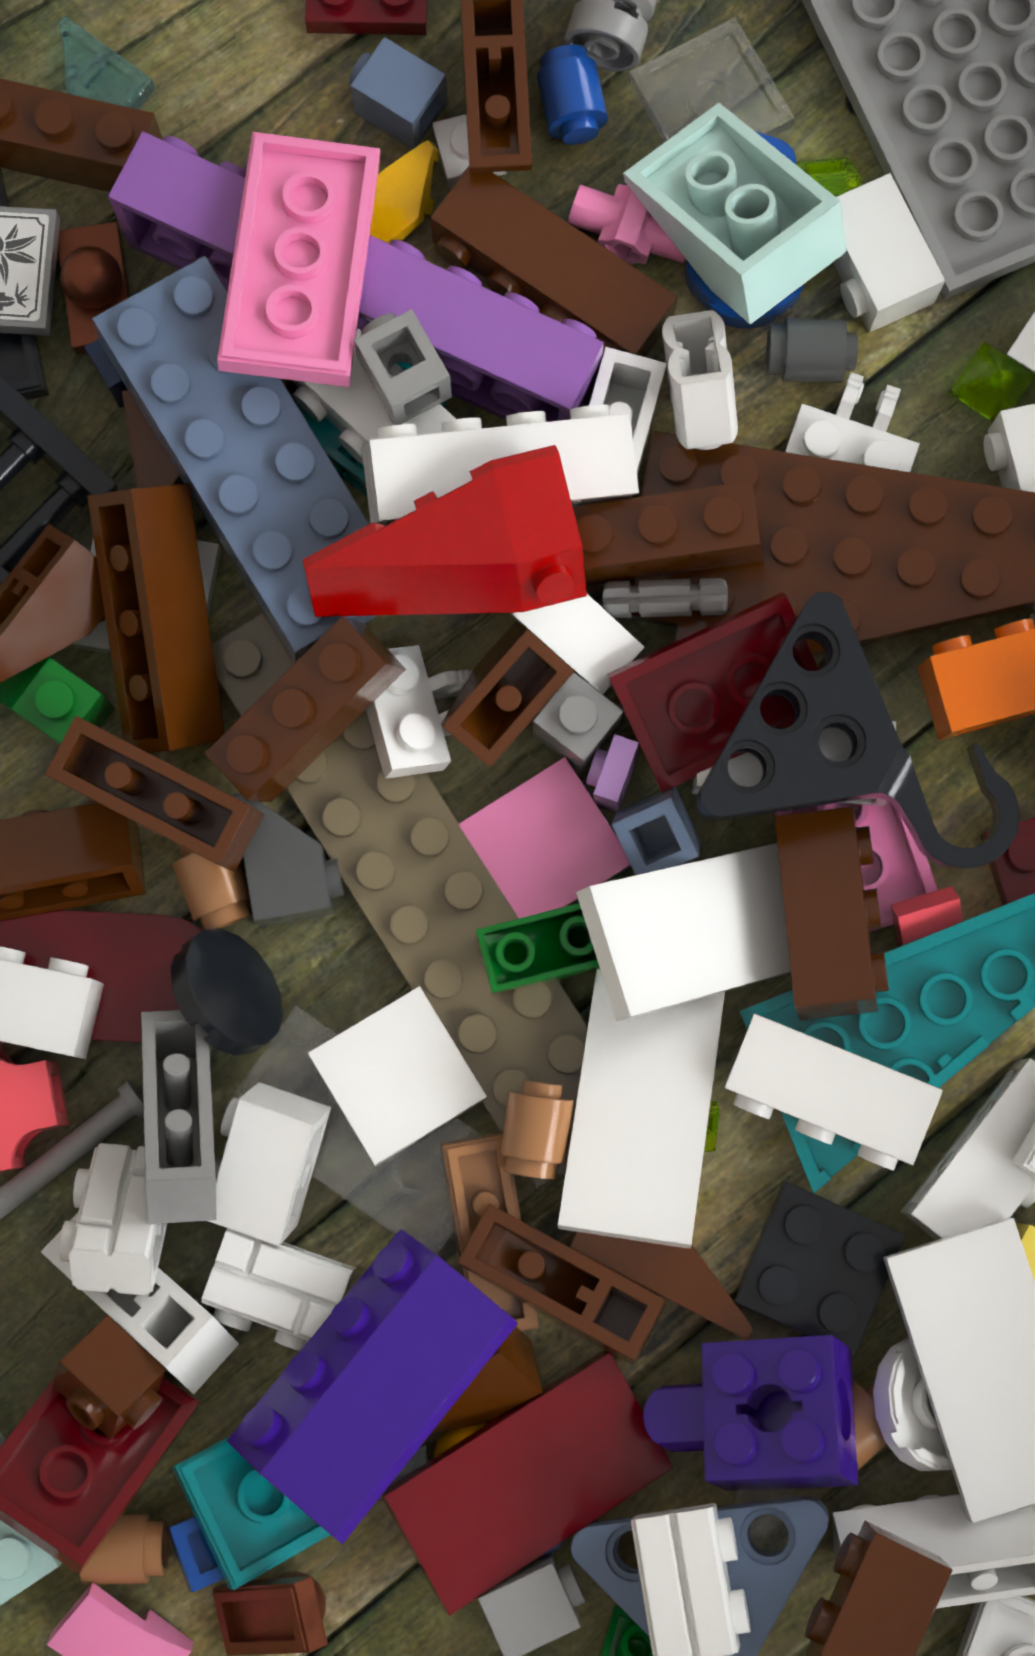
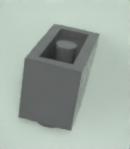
M240 793L233 794L235 798L265 814L243 855L254 921L259 926L264 927L336 914L334 898L344 896V886L338 858L327 860L326 852L320 843L263 803L247 801Z

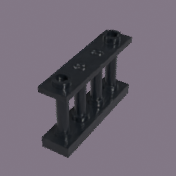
M0 376V421L13 432L7 438L10 445L0 454V491L29 462L36 465L42 459L60 475L54 481L57 488L0 546L1 586L48 524L55 527L76 505L83 508L88 502L87 496L117 491V483Z

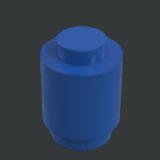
M563 45L551 49L540 58L541 69L537 73V82L548 132L552 137L563 139V142L569 145L589 142L597 137L598 130L608 121L596 62L588 57L586 48L580 45Z

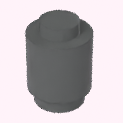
M785 318L784 324H769L766 343L767 375H781L782 381L842 383L845 370L855 371L858 355L857 333L847 332L846 320Z

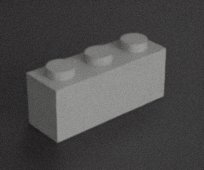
M180 1010L141 1012L145 1180L148 1224L216 1220V1175L209 1044L204 1040L209 1034L203 1030L199 1023L191 1027Z

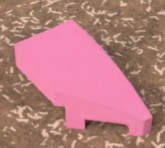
M92 1582L51 1631L47 1645L62 1656H188L192 1651L194 1641L151 1609L142 1618Z

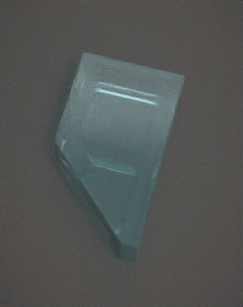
M66 16L60 20L59 27L63 42L64 69L68 94L139 109L155 90L153 80Z

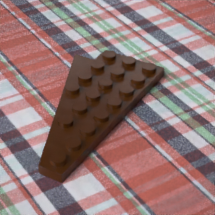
M653 432L640 497L752 481L763 554L762 562L626 580L630 581L631 586H639V580L690 579L692 584H699L700 578H722L726 580L728 585V609L723 615L701 616L700 610H692V616L641 617L639 612H632V617L626 618L677 627L675 642L781 592L787 595L796 617L809 598L816 593L831 592L842 599L860 645L1035 606V492L732 443L722 444L710 450L686 449L678 441L676 434ZM806 639L813 656L825 653L817 642Z

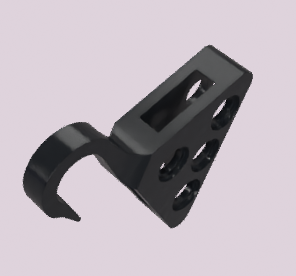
M831 592L814 594L799 612L696 797V806L702 817L712 822L865 798L885 799L896 808L920 852L932 862L942 867L956 870L980 867L999 858L1013 842L1018 830L1020 817L1018 801L1012 787L1004 778L996 773L979 745L974 743L967 748V752L981 793L987 798L992 808L993 822L991 830L980 844L972 848L956 847L946 842L940 836L932 821L910 753L902 747L842 599ZM808 639L821 645L826 655L824 668L818 671H808L801 668L793 657L794 643ZM769 696L785 698L794 710L792 725L784 729H776L769 726L763 720L760 713L762 700ZM837 728L847 734L851 741V753L846 761H832L823 755L819 747V736L822 730ZM740 752L755 756L762 766V778L759 784L752 787L736 784L728 773L729 758Z

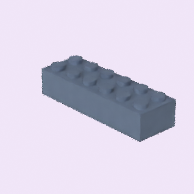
M203 256L95 316L92 320L99 344L185 484L189 483L192 497L295 664L342 617H315L302 559L369 525L281 379L218 371L217 358L228 292L206 256ZM379 615L344 617L365 624Z

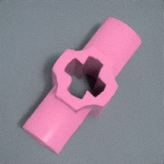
M580 184L568 218L569 224L600 235L598 243L630 265L633 263L646 264L650 253L681 264L684 263L685 257L628 185L618 184L613 196Z

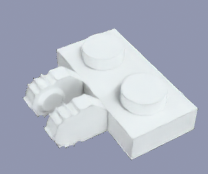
M850 372L835 415L805 404L801 405L785 452L910 472L920 443L886 432L901 389L888 384L879 396L875 408L877 413L872 427L849 420L854 405L858 403L864 387V376Z
M419 645L390 648L388 650L406 670L366 709L384 778L443 771L451 762L445 736L451 734L441 726L448 711L438 714L434 700L457 697L470 677L472 670L445 671L428 678Z

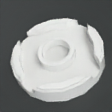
M907 1337L890 1347L878 1366L873 1388L875 1418L885 1443L901 1462L919 1471L952 1470L910 1339Z

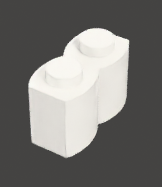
M713 310L669 316L664 322L662 335L676 437L686 449L710 450L722 444L732 443L737 436L738 422L732 359L727 350L724 322Z

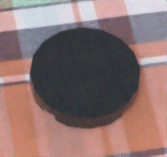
M223 929L203 930L182 945L181 952L174 955L170 967L172 991L181 1014L191 1027L199 1023L203 1030L209 1034L204 1038L208 1044L217 1050L236 1056L253 1053L278 1034L283 1018L281 993L272 971L251 945L240 936Z

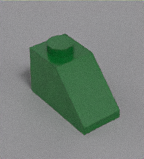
M50 657L0 683V704L59 746L75 716L101 728L115 709L102 693Z

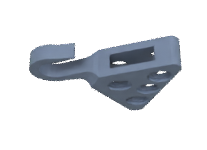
M804 1495L717 1506L719 1519L731 1517L733 1522L738 1560L726 1562L731 1590L744 1589L751 1626L750 1633L739 1634L741 1644L739 1652L726 1656H757L828 1528L829 1514L824 1503L814 1496ZM761 1515H774L786 1525L789 1538L787 1544L782 1549L775 1552L763 1551L752 1541L750 1535L751 1522ZM633 1517L595 1521L588 1524L572 1540L571 1553L573 1559L650 1637L639 1569L629 1566L623 1561L618 1547L622 1534L632 1531L631 1519Z

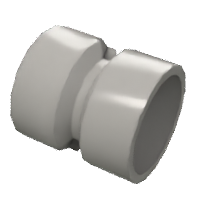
M579 0L572 9L563 39L564 44L580 45L586 48L588 57L596 62L598 69L613 72L631 70L640 62L648 35L646 22L653 16L658 0Z

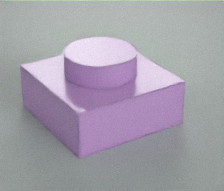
M614 734L609 751L597 749L586 784L596 787L593 796L597 806L614 812L620 810L639 757V742Z

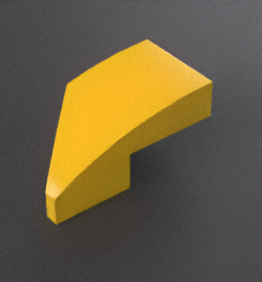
M429 140L423 142L378 174L370 231L371 236L390 244L391 240L402 241L424 221V215L432 216L434 199L430 198L433 165L434 162H438L439 149L433 142Z

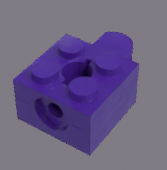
M833 1335L701 1343L702 1383L662 1386L651 1392L645 1403L643 1420L645 1429L652 1441L672 1452L704 1451L705 1481L726 1491L858 1486L851 1349Z

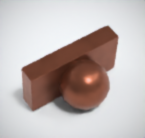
M117 222L59 230L60 283L65 294L71 344L76 355L87 353L84 346L98 340L92 318L130 298L121 232Z
M292 1571L283 1573L276 1578L251 1580L235 1590H229L226 1583L213 1588V1597L227 1655L311 1653L328 1645L323 1625V1618L326 1613V1596L320 1583L313 1576Z

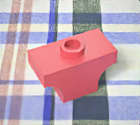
M0 1042V1173L25 1168L27 1149L39 1134L47 1130L69 1126L70 1122L59 1063L44 1060L20 1065L9 1057L3 1042Z

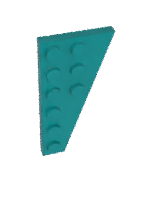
M1035 893L884 953L889 991L876 993L878 1012L800 1020L794 1005L793 990L741 1010L740 1014L746 1029L748 1030L753 1015L757 1014L939 1088L986 1049L1004 1031L1035 1007ZM780 1111L813 1193L819 1190L832 1179L831 1177L857 1156L860 1143L838 1134L835 1135L832 1145L821 1142L794 1130L799 1118Z

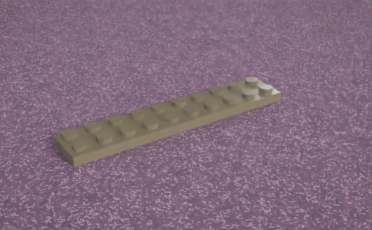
M263 612L212 643L217 679L241 716L294 665V662ZM365 710L286 789L329 858H338L341 877L411 989L414 990L419 986L421 987L485 1092L487 1098L482 1102L500 1131L502 1132L504 1128L509 1091L522 1092L524 1080L563 1085L561 1097L574 1100L566 1162L558 1165V1176L566 1171L588 1027L558 979L492 994L476 929L519 918L428 774L384 778L367 711ZM530 1177L537 1189L552 1180Z

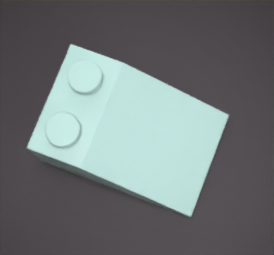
M721 103L714 105L623 173L625 183L709 289L749 324H752L846 253L841 201Z

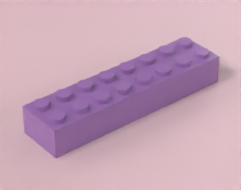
M142 131L108 195L129 247L179 270L206 256L228 292L246 170L226 161L221 162L219 166L199 157L193 147L179 138L167 135L161 140ZM370 235L358 328L361 331L372 320L384 314L394 313L397 317L413 309L450 374L452 396L506 420L508 415L531 411H545L546 422L571 420V409L589 406L601 365L604 342L596 339L597 336L592 329L576 320L563 319L562 322H559L539 313V308L532 301L519 294L507 292L502 296L482 287L481 281L465 269L449 266L445 270L426 261L424 255L418 249L406 242L391 240L390 244Z

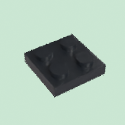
M783 1181L732 1300L808 1336L833 1335L851 1349V1355L855 1357L889 1277L883 1257L898 1253L906 1235L787 1181Z

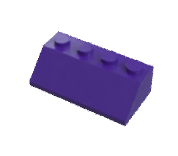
M400 1228L387 1246L378 1253L373 1263L346 1296L334 1307L331 1314L301 1351L292 1358L287 1368L260 1401L247 1413L242 1423L228 1438L227 1442L259 1474L331 1536L343 1544L506 1340L518 1322L437 1254Z

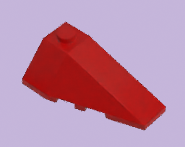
M556 445L490 460L469 471L472 481L439 498L434 491H431L414 500L416 510L386 526L371 523L302 559L315 617L516 613L586 597L583 547L560 454Z

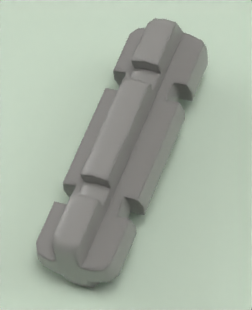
M700 578L699 584H692L690 579L639 580V586H631L630 581H608L604 584L603 609L613 618L632 617V612H639L641 617L692 616V610H700L701 616L723 615L728 609V585L726 580L722 578Z

